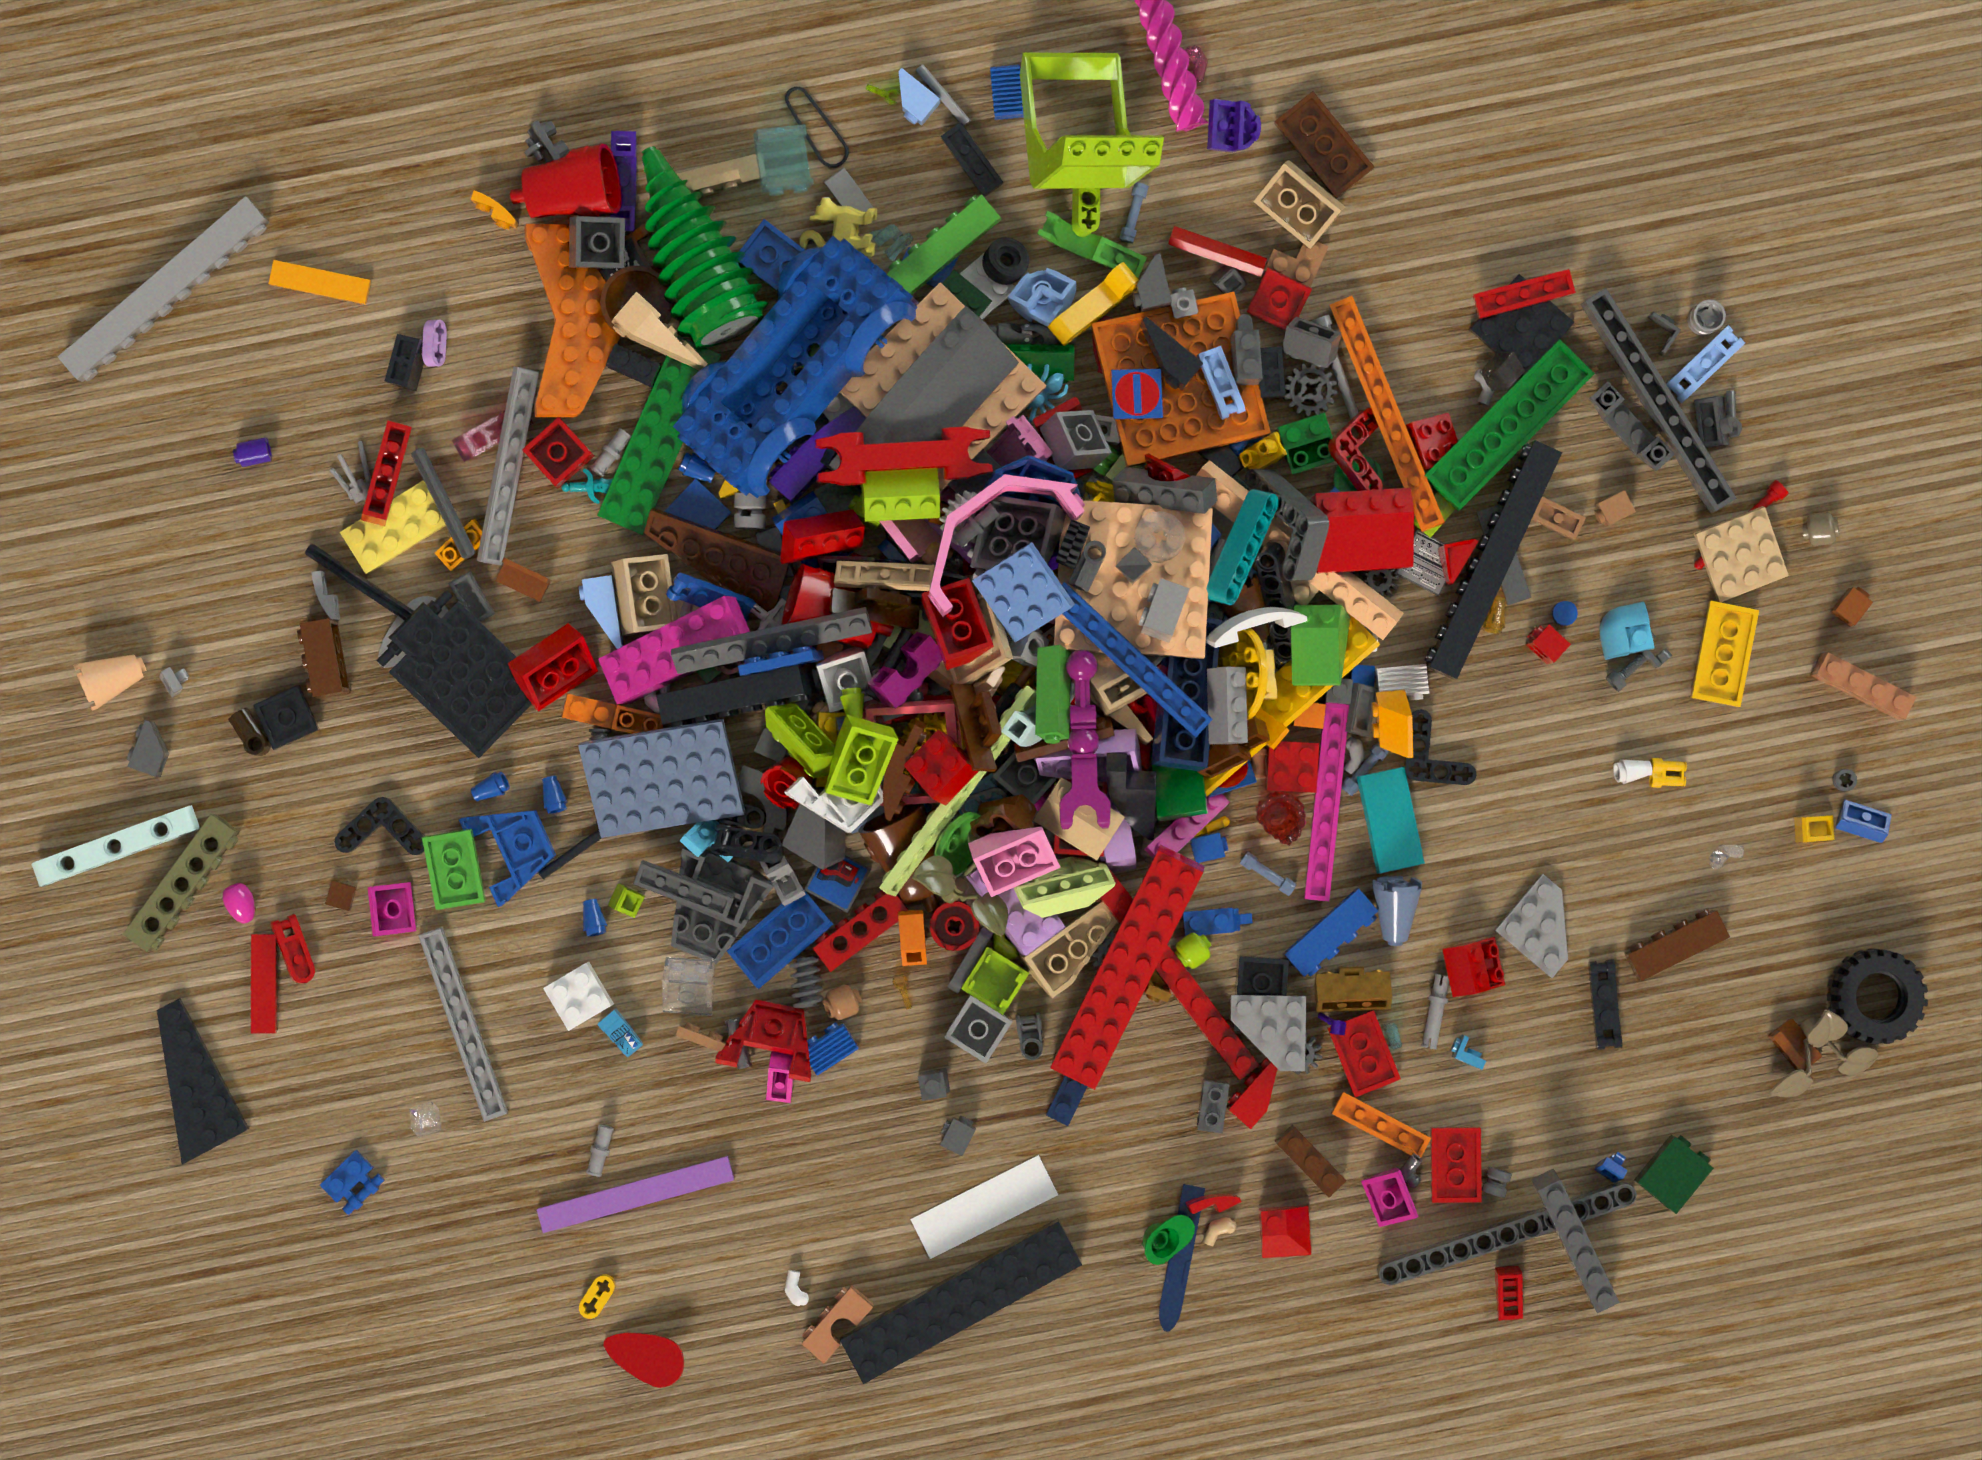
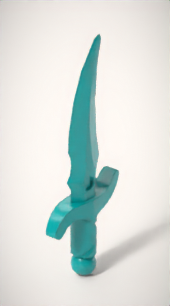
M585 468L583 472L588 477L587 482H565L561 486L564 492H587L589 498L594 503L599 504L600 501L595 497L594 493L602 492L607 494L613 478L604 479L602 477L594 480L593 474Z

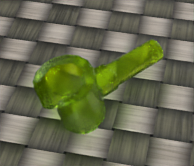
M869 84L866 86V90L884 97L888 104L894 105L897 103L889 98V93L900 95L897 89L893 88L886 91Z

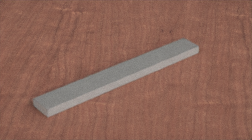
M513 367L477 557L479 562L501 566L503 564L502 560L505 554L524 454L522 449L526 443L539 371Z
M443 927L418 935L483 1121L485 1122L508 1114Z

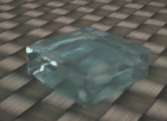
M1394 1022L1384 1024L1390 1048H1400L1402 1042L1397 1025Z

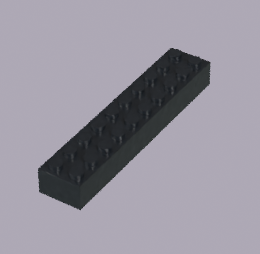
M1536 440L1522 447L1518 456L1521 462L1519 466L1512 469L1507 480L1511 482L1510 486L1501 492L1497 504L1500 505L1499 510L1491 514L1486 525L1490 529L1487 534L1481 536L1476 546L1479 549L1478 555L1470 559L1466 568L1469 574L1466 580L1460 581L1455 593L1458 594L1456 602H1451L1445 613L1448 619L1445 625L1439 626L1434 638L1438 639L1435 647L1429 648L1424 658L1428 669L1450 679H1458L1563 452Z
M1057 1218L841 1336L840 1342L862 1383L865 1384L1082 1266V1261Z

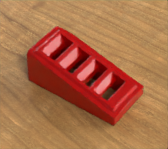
M1495 1267L1498 1320L1523 1319V1278L1520 1267ZM1515 1286V1289L1503 1290V1287ZM1516 1296V1299L1503 1300V1297ZM1516 1306L1517 1309L1504 1310V1307Z

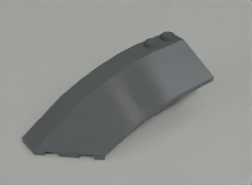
M965 306L903 374L856 432L863 433L864 444L942 440L941 429L962 427L1019 362L989 326ZM838 454L829 464L834 470L838 469L840 465Z

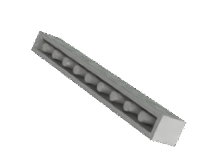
M245 196L58 356L59 360L77 380L81 382L85 380L90 381L98 374L97 369L103 364L108 365L116 359L117 352L122 348H129L136 341L134 338L138 334L149 331L154 326L153 322L159 316H166L172 311V305L178 300L183 301L189 297L193 287L197 284L202 285L210 278V273L214 269L224 267L229 262L228 257L234 252L239 253L244 250L248 245L247 241L253 236H260L267 229L266 225L269 221L253 202Z

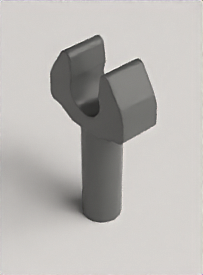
M1726 391V417L1720 419L1722 434L1729 433L1730 438L1739 436L1742 430V424L1736 418L1735 391Z

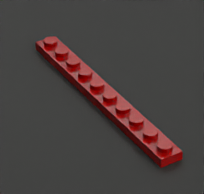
M1109 870L1116 884L1101 896L1100 899L1118 923L1121 924L1133 898L1114 873ZM1167 944L1155 971L1237 1079L1242 1080L1259 1066L1258 1062Z

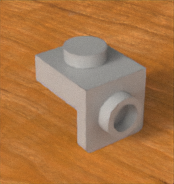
M1179 288L1172 291V294H1170L1172 300L1171 307L1175 319L1198 313L1193 289Z

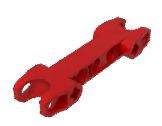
M949 427L941 429L942 440L883 444H864L862 432L839 433L834 436L816 439L815 448L832 449L840 458L838 469L831 472L818 473L817 482L841 486L861 485L867 483L866 472L944 468L945 480L968 479L973 476L993 472L992 464L976 463L971 460L968 454V447L971 442L991 438L990 430L970 427Z

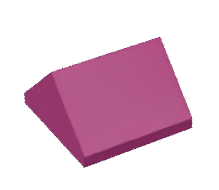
M411 882L367 887L373 937L416 931Z
M1392 1168L1361 1181L1379 1227L1419 1217L1399 1168Z

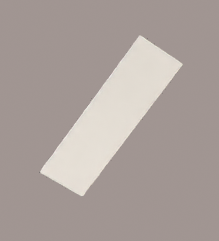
M1038 1155L910 1220L929 1258L932 1259L1057 1196L1058 1193Z

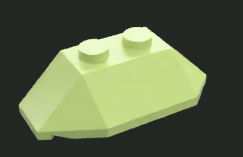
M1072 856L1057 860L1060 868L1014 887V890L1023 909L1043 918L1088 907L1112 889L1116 883L1106 864L1100 862L1097 864L1090 860Z

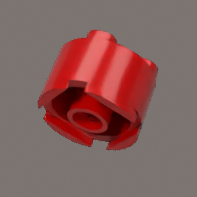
M962 901L945 902L934 911L930 920V932L932 938L940 947L946 950L960 951L966 949L975 941L979 933V921L973 915L971 906ZM951 919L962 923L959 926V932L948 929L951 925L949 922Z

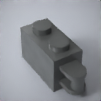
M1244 314L1236 321V331L1230 337L1233 377L1237 386L1258 385L1263 379L1259 330H1253L1252 318Z

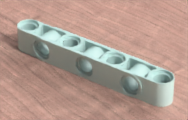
M191 805L49 856L31 865L39 887H43L195 832L200 829ZM162 822L168 828L164 836H161L157 830L158 825ZM115 839L121 844V849L118 853L113 852L111 849V843ZM69 856L74 860V867L71 870L65 867V859Z

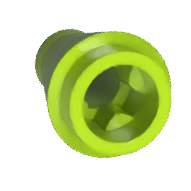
M855 687L841 690L842 696H840V700L845 714L863 719L864 693L861 692V688Z

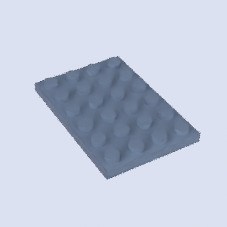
M724 719L580 742L578 745L601 838L740 816L745 813Z

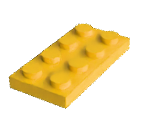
M1709 601L1690 698L1741 707L1759 610Z

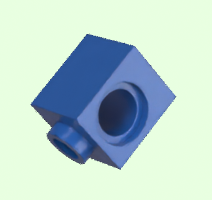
M1219 832L1190 840L1194 861L1198 863L1225 857L1224 852L1228 851L1226 837H1221Z

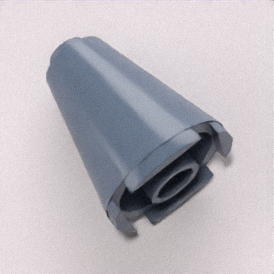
M1403 876L1378 877L1377 881H1372L1382 937L1383 940L1388 941V945L1401 946L1403 942L1408 940L1422 890V881L1411 877L1410 882L1403 880Z

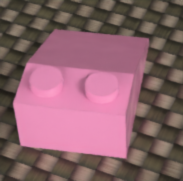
M1042 827L991 833L968 843L972 858L991 897L1060 868Z

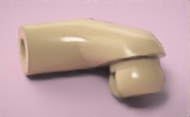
M1228 1217L1213 1220L1202 1242L1213 1247L1218 1235L1227 1232L1231 1234L1236 1230V1222Z

